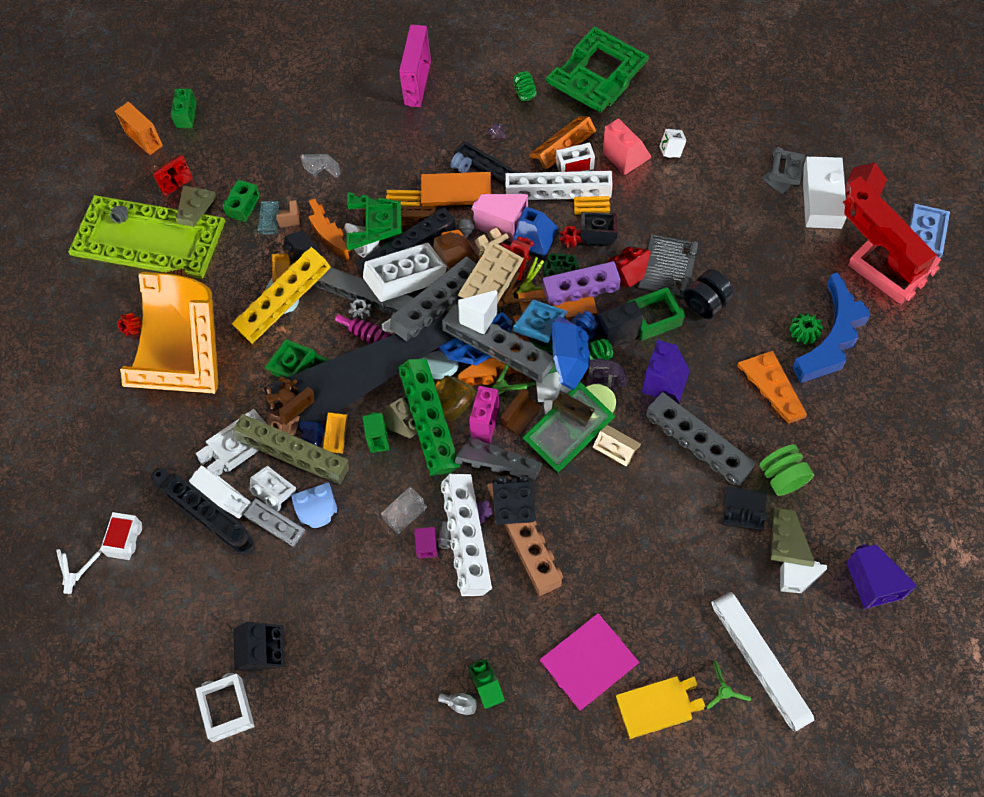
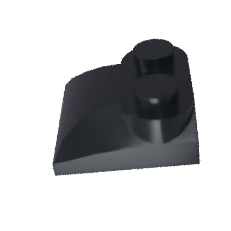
M581 212L582 242L587 245L603 244L607 246L616 242L618 233L617 213Z

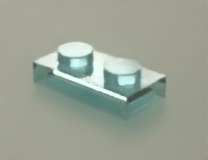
M261 201L258 224L259 234H277L278 222L276 215L280 208L279 201Z

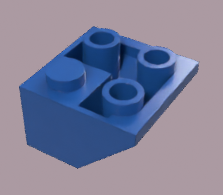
M526 206L518 221L513 240H517L518 236L532 240L534 247L531 246L529 252L546 257L559 228L543 212Z

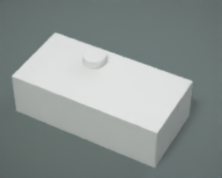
M806 157L802 169L806 227L842 229L847 218L844 215L845 205L843 204V201L846 200L843 159L834 157Z
M425 243L366 261L363 278L380 302L429 287L446 273L447 266L431 245Z

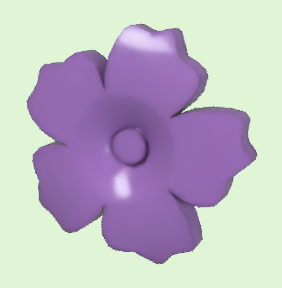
M487 500L483 501V503H477L481 524L485 522V517L488 518L493 514V509L490 508L491 502Z

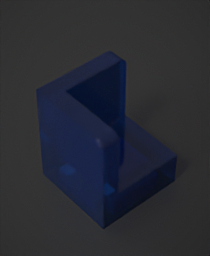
M300 421L299 428L303 429L302 440L321 447L324 424Z

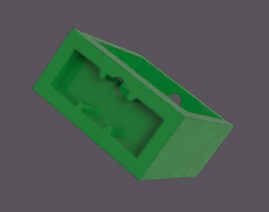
M668 287L633 299L639 308L665 300L673 314L672 317L647 325L643 317L640 331L641 341L682 326L685 317L684 311L681 307L679 308L674 293H671Z

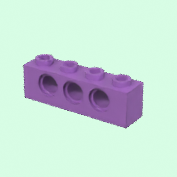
M613 261L543 278V291L548 305H560L564 302L578 301L589 296L595 297L598 294L615 292L620 288L621 279Z

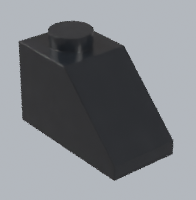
M304 230L285 235L283 251L293 261H297L311 247L322 256L323 253Z

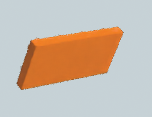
M491 172L421 174L422 206L473 205L475 200L478 201L481 194H491Z
M543 289L518 293V298H546ZM590 296L581 298L578 301L551 305L567 311L565 319L568 321L573 320L578 312L582 314L584 311H588L593 316H597L594 297ZM530 302L519 303L521 314L525 311Z

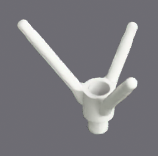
M60 549L56 550L63 574V593L72 594L76 581L79 580L81 575L102 553L100 549L78 573H69L66 553L61 554Z

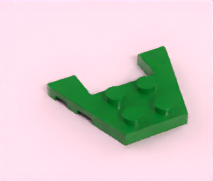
M347 193L348 209L366 208V231L347 233V250L402 233L401 201L378 198L377 200L371 199L367 195L360 197L354 196V193Z

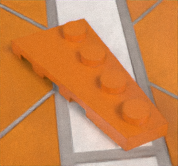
M773 351L738 362L737 367L741 371L743 370L750 382L754 383L760 389V393L768 398L772 403V407L787 424L806 418L807 413Z

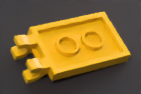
M676 676L616 695L629 739L692 720L691 713L704 710L703 698L690 702L686 692L696 689L697 682L695 677L679 682Z

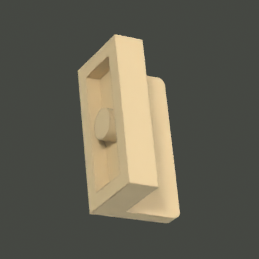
M607 425L599 432L593 448L627 466L641 443Z

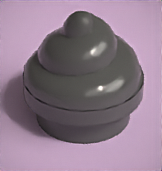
M114 206L110 213L111 219L118 224L125 222L128 219L127 207Z
M470 219L458 220L457 230H460L465 238L474 230L473 221Z

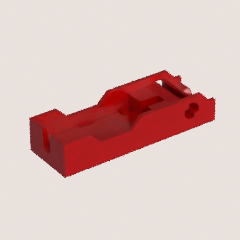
M861 176L849 183L850 192L847 195V199L843 201L845 205L844 215L873 245L884 246L899 262L898 272L910 285L927 274L937 256L936 253ZM853 210L855 211L854 217L851 215Z

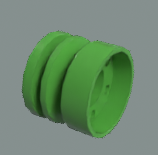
M795 444L776 450L764 458L759 465L762 471H765L764 474L767 478H773L770 484L777 496H783L801 488L814 477V473L807 462L800 463L803 456L801 453H798L799 449Z

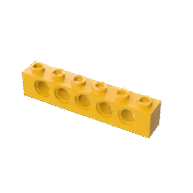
M311 247L295 263L291 264L288 270L282 276H279L268 289L264 290L256 301L252 302L242 314L237 316L232 325L253 344L331 268L330 265Z

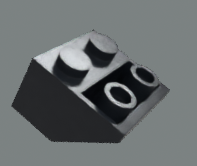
M246 622L234 628V670L254 672L285 667L283 626Z

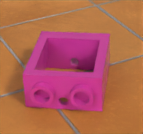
M479 386L469 420L471 438L479 439L488 444L491 443L499 414V395L497 389Z

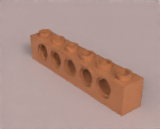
M490 483L487 485V488L494 503L493 484ZM536 521L531 523L504 524L538 595H544L561 587L562 572L559 567L555 568L552 562L554 561L553 554L550 549L546 550L543 544L545 543L544 536L541 531L537 532L535 528L537 525ZM523 531L531 533L528 537H523L520 534ZM533 548L540 551L537 555L529 553ZM545 566L549 570L546 573H541L538 571V568Z

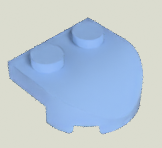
M329 482L291 495L294 509L302 525L307 524L311 528L324 526L331 521L332 515L337 513V505Z

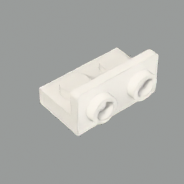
M266 466L250 478L249 491L267 506L278 512L281 509V503L295 493L296 487L269 466Z

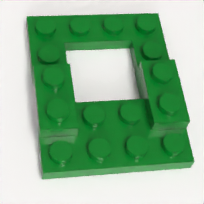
M594 26L575 46L570 59L562 67H556L546 77V83L601 113L607 106L610 107L629 86V81L648 61L649 55ZM597 49L622 61L607 79L585 68L588 64V59Z

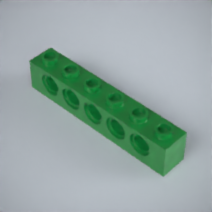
M409 359L399 366L398 369L430 476L449 474L458 469L460 464L455 463L456 451L427 359Z

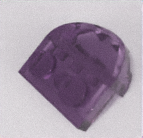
M598 358L590 360L588 384L607 385L614 392L617 391L619 386L623 388L627 386V375L618 363Z

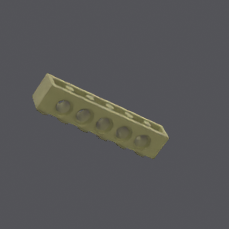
M242 414L233 428L235 440L337 485H341L349 470L348 459Z

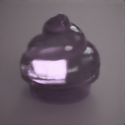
M495 122L488 132L492 139L506 137L501 123Z

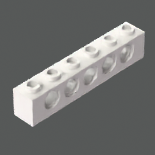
M612 171L506 173V194L528 195V200L574 199V197L609 196L611 198Z
M449 474L441 483V491L444 494V509L448 517L447 527L451 535L450 544L454 552V567L458 575L457 586L460 589L461 596H483L492 589L472 477L471 474Z

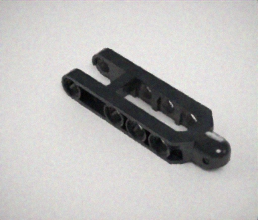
M156 468L150 476L152 483L164 495L241 556H247L254 551L255 542L248 535L245 527L178 474H169L162 468ZM249 541L248 548L244 550L239 549V546Z

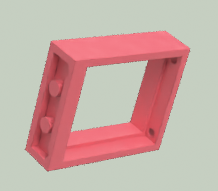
M869 240L851 257L848 264L850 268L902 305L906 300L910 301L915 296V290L918 287L922 289L925 286L930 275L933 277L940 269L938 265L941 259L936 256L929 272L913 282L905 290L864 261L877 247V245H873Z

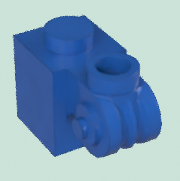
M584 311L582 314L578 312L571 323L586 331L589 338L588 342H592L597 336L598 322H596L595 317L590 312Z

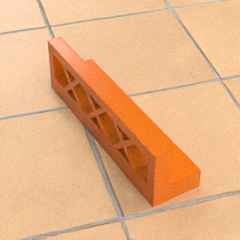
M578 116L529 155L533 159H539L542 167L548 169L556 163V150L581 144L595 133L596 129L589 116Z

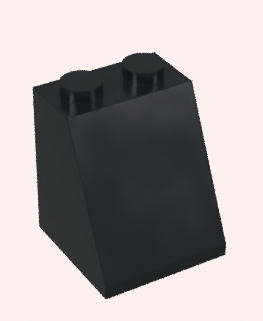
M635 300L595 316V320L598 322L596 332L599 339L608 340L612 348L640 337L643 313Z

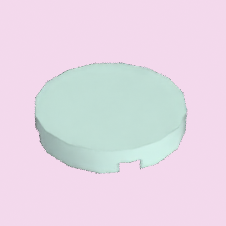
M441 351L431 352L422 358L427 359L433 379H443L446 375L451 376L458 369V361L448 359Z

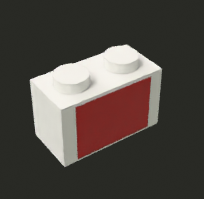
M590 143L556 150V165L559 172H584L594 169L595 155Z
M113 512L100 551L107 557L130 560L131 555L136 549L135 542L137 536L142 531V522L136 516Z

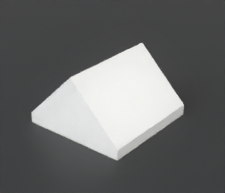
M497 291L458 300L460 324L485 334L497 314Z

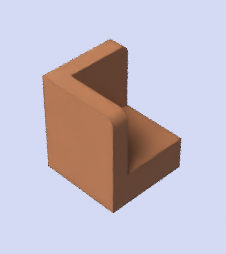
M296 200L289 201L290 210L279 211L276 215L280 228L300 225V211Z

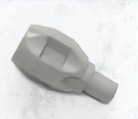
M441 693L439 695V702L448 704V706L460 714L471 715L476 711L477 699L468 694L446 695Z

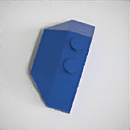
M503 312L495 316L492 324H497L503 330L510 333L513 326L512 320ZM454 338L439 347L440 351L448 359L471 365H478L491 357L458 338Z
M557 316L552 322L553 357L557 372L560 375V384L570 390H574L589 367V338L586 331L563 317Z

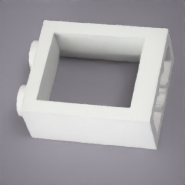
M202 465L189 480L192 485L219 507L239 519L252 503L222 478Z
M226 674L222 676L221 680L204 682L201 684V687L195 689L207 738L210 741L216 742L255 727L243 681L238 674ZM234 684L242 717L213 727L205 695Z

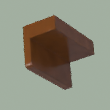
M522 389L500 417L501 425L516 435L521 436L540 411L541 406L530 400L529 392Z

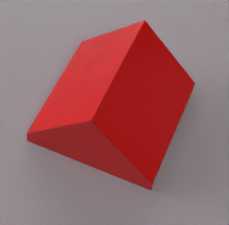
M874 162L853 167L845 185V196L847 197L850 192L848 184L860 176L880 196L887 178L877 164Z

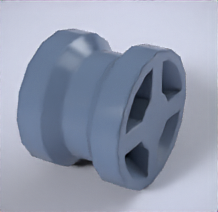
M458 152L453 156L450 167L458 169L460 173H466L470 168L471 159L463 157V154Z

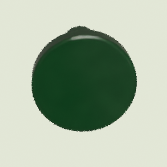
M564 253L549 254L543 264L544 278L579 270L576 257Z

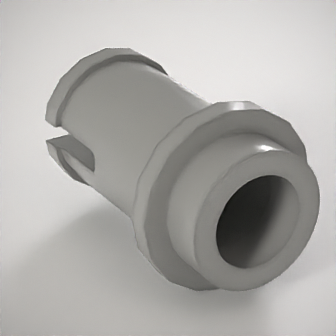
M445 521L439 523V539L436 541L438 547L442 549H448L451 545V535Z

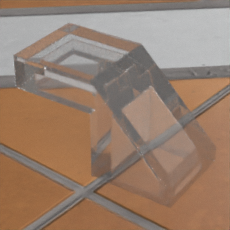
M303 154L300 156L303 168L313 176H316L323 169H326L335 178L341 174L339 164L328 154Z

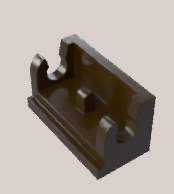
M562 390L559 391L557 398L552 403V409L584 427L587 426L595 411L594 408L571 397Z

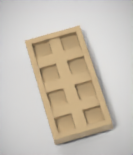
M491 241L458 296L464 299L496 290L498 304L524 258Z

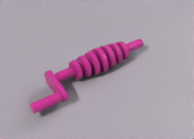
M338 314L335 321L347 326L349 332H355L357 337H361L362 340L367 341L369 344L392 336L391 333L383 331V328H380V326L373 325L370 322L366 323L363 320L360 321L357 318L350 320Z

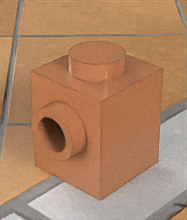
M280 408L268 415V425L290 435L296 434L300 416H296L285 425L280 421Z

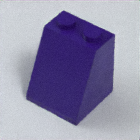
M657 339L646 371L642 393L658 397L663 392L679 404L690 370L677 345Z
M863 544L856 547L855 552L851 554V557L846 562L864 609L905 599L916 588V584L877 545L869 546L868 544Z

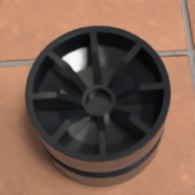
M713 269L706 270L683 293L689 308L699 317L707 320L712 319L735 295L728 279Z

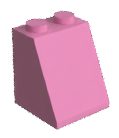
M481 194L478 201L475 200L472 206L475 229L488 233L497 227L502 235L507 233L509 238L506 240L512 242L518 221L525 207H528V195Z

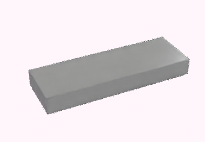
M256 498L244 513L246 518L292 547H295L305 533L304 528Z

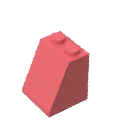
M619 118L605 126L603 154L623 175L651 159V155L643 142Z

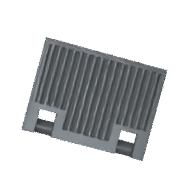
M651 234L647 248L651 254L645 276L639 281L638 288L655 292L668 287L675 296L684 298L683 293L689 287L698 242H688ZM684 248L690 249L689 254L684 253ZM676 283L682 284L681 290L675 289Z

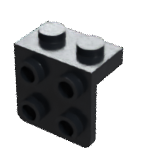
M518 475L516 479L500 476L496 477V480H492L496 524L531 523L536 520L533 478H529L528 475Z

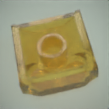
M446 375L435 385L446 420L452 421L457 419L474 399V388L453 376Z

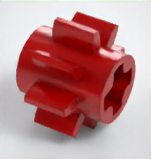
M575 225L566 226L563 231H560L561 244L565 243L566 248L576 247L578 242H582L580 237L581 230L576 231Z
M133 312L121 315V319L118 321L119 330L122 333L126 332V336L138 334V329L142 326L141 319L138 316H134Z

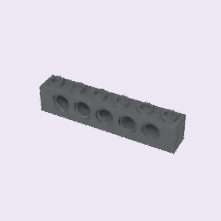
M466 256L393 314L390 320V329L406 342L410 338L416 337L422 328L428 327L433 319L441 316L449 306L456 304L460 298L458 296L460 290L477 264Z
M454 304L442 320L443 331L539 383L543 382L553 367L554 357L548 351L540 350L531 342H525L518 338L516 334L503 330L497 324L491 323L485 334H479V332L460 324L459 307Z
M662 392L648 407L646 416L651 423L659 425L668 436H673L677 439L682 447L694 452L698 459L707 462L715 472H720L730 484L740 487L754 471L756 462ZM664 415H670L672 419H667ZM679 427H686L688 430L683 431ZM696 438L702 439L703 442H702V443H699V442H697L695 439H696ZM711 450H715V451H717L719 454H718V455H714V454L711 453ZM731 462L735 467H730L726 463Z

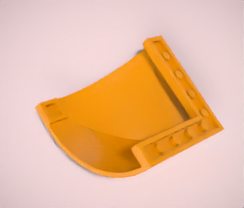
M141 272L139 274L140 291L143 298L141 336L133 366H123L120 369L122 386L215 393L219 382L213 299L210 288L200 281L184 276Z

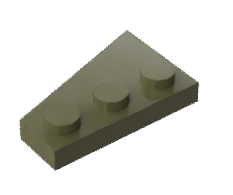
M183 185L176 217L177 224L194 227L215 200L216 193L206 189Z
M774 508L771 560L813 567L815 561L796 512Z

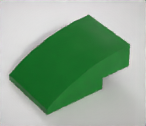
M285 339L264 368L278 378H287L330 359L316 354L313 349Z

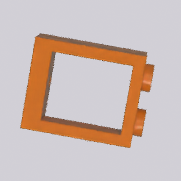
M130 102L115 110L125 133L149 155L163 146L153 123Z

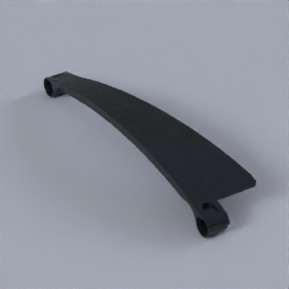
M445 316L434 319L428 327L422 328L416 337L410 338L407 342L399 335L394 334L285 378L297 380V384L294 386L298 388V391L290 390L296 395L307 387L314 391V403L298 415L300 416L298 422L300 431L305 433L314 429L327 420L328 413H338L398 374V367L407 360L421 359L454 338L451 334L443 331L442 320ZM278 381L264 387L266 396L268 394L266 391L267 387L270 386L271 393L275 394L278 393L280 385L283 383Z

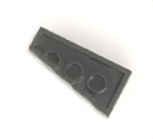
M471 437L458 453L455 460L457 464L462 465V461L472 463L471 467L480 468V465L492 468L491 471L499 472L506 470L509 471L510 475H528L529 478L534 480L538 476L543 464L532 458H526L515 452L504 450L496 445H491Z

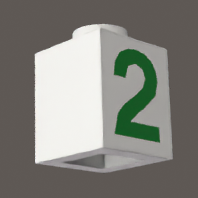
M665 129L660 143L663 156L680 158L686 143L683 131Z

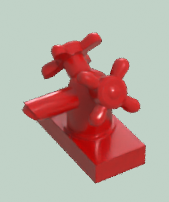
M518 236L517 240L512 241L511 246L503 243L500 246L524 258L517 270L519 272L517 279L521 280L526 269V262L530 260V256H528L531 246L534 247V243L528 238Z

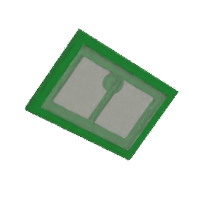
M581 382L578 383L574 390H570L567 394L595 409L586 427L551 409L522 437L557 473L616 417Z

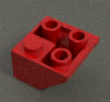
M177 155L153 173L164 197L193 179L183 155Z
M629 246L624 248L618 256L608 259L607 263L614 261L621 279L620 286L630 288L644 278L651 252L649 249Z

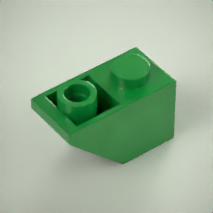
M488 659L476 661L468 666L485 709L505 701L498 679Z

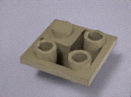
M406 395L380 412L383 414L385 424L389 430L408 438L418 434Z

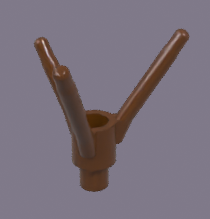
M516 272L497 306L500 308L504 304L531 302L532 300L546 302L547 299L515 298L513 293L525 281L523 278L512 288L519 276V272Z

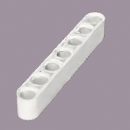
M728 592L712 601L711 604L715 613L788 726L796 732L813 722L812 712L732 592Z

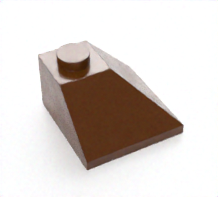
M449 232L434 238L433 249L447 266L446 272L466 256L476 264L480 260L462 235Z

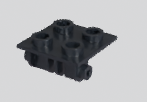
M726 486L723 524L764 530V523L767 519V513H765L767 492Z

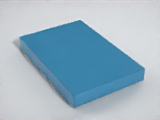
M532 300L514 324L513 331L549 343L552 339V322L557 316L565 319L567 311Z

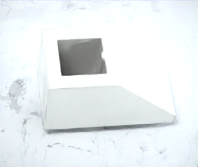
M816 561L813 567L783 562L780 567V591L802 593L827 570V565H820Z

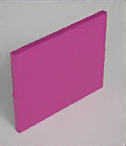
M599 613L540 659V662L556 680L558 686L564 690L580 711L639 664V661Z

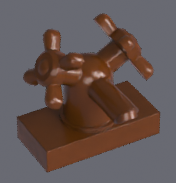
M280 377L279 381L283 383L280 385V390L278 393L272 394L270 386L267 387L266 391L268 394L266 399L270 404L271 410H275L274 401L282 403V408L279 410L280 421L287 425L314 403V391L307 387L296 395L290 390L298 391V388L294 386L297 384V380Z

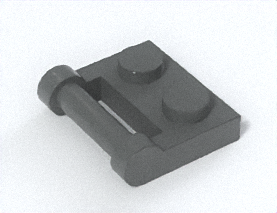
M780 147L774 148L772 170L768 176L769 179L799 185L805 154L784 151ZM780 159H785L783 174L779 173Z

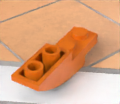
M316 199L310 200L309 204L313 215L308 217L316 236L330 251L345 260L350 259L348 252L351 250H347V241L344 242L342 239L344 234L341 228H337L335 222L330 224L328 217L324 218L323 214H325L322 204L318 205Z
M490 357L478 365H471L458 375L460 387H472L478 384L490 385L497 382V375H501L506 364ZM509 366L505 376L521 372Z

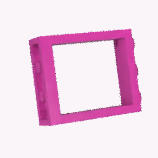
M410 25L399 70L405 106L421 107L431 64L427 26Z

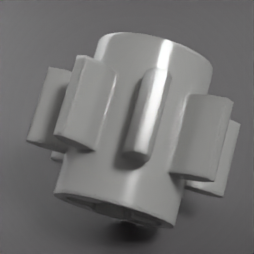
M357 298L353 303H350L351 309L348 310L350 316L360 321L371 317L369 312L372 310L371 304L367 305L366 299L360 300Z

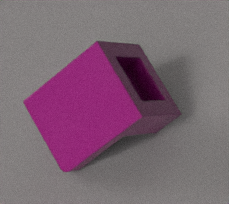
M435 527L415 529L417 558L438 557Z

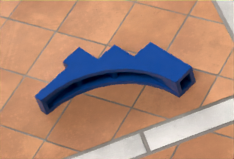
M838 272L831 274L827 282L834 305L832 330L818 347L795 359L792 369L800 383L841 370L847 361L843 350L854 347L858 340V333L855 328L865 325L870 317V311L863 304L862 300L854 302L853 295L847 290L845 281L839 276Z

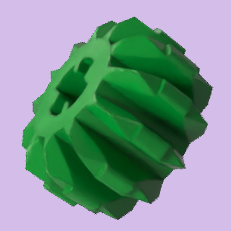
M522 71L514 75L513 84L519 98L522 101H528L535 97L537 92L531 74L528 71Z
M808 312L805 315L800 313L797 318L794 317L792 319V324L789 328L790 332H792L791 338L797 337V343L801 340L804 345L808 342L813 344L815 340L820 338L823 326L820 325L821 319L816 320V315L811 317Z
M600 339L588 344L590 353L589 367L604 364L613 357V348L608 340Z

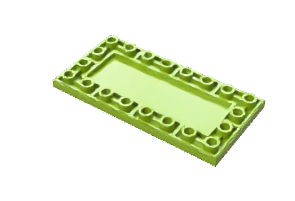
M94 195L68 253L71 256L160 272H170L182 268L186 274H190V277L203 279L224 227L225 219L223 217L203 214L196 225L192 227L177 224V209ZM114 206L127 207L128 219L125 222L118 224L111 219L110 213Z

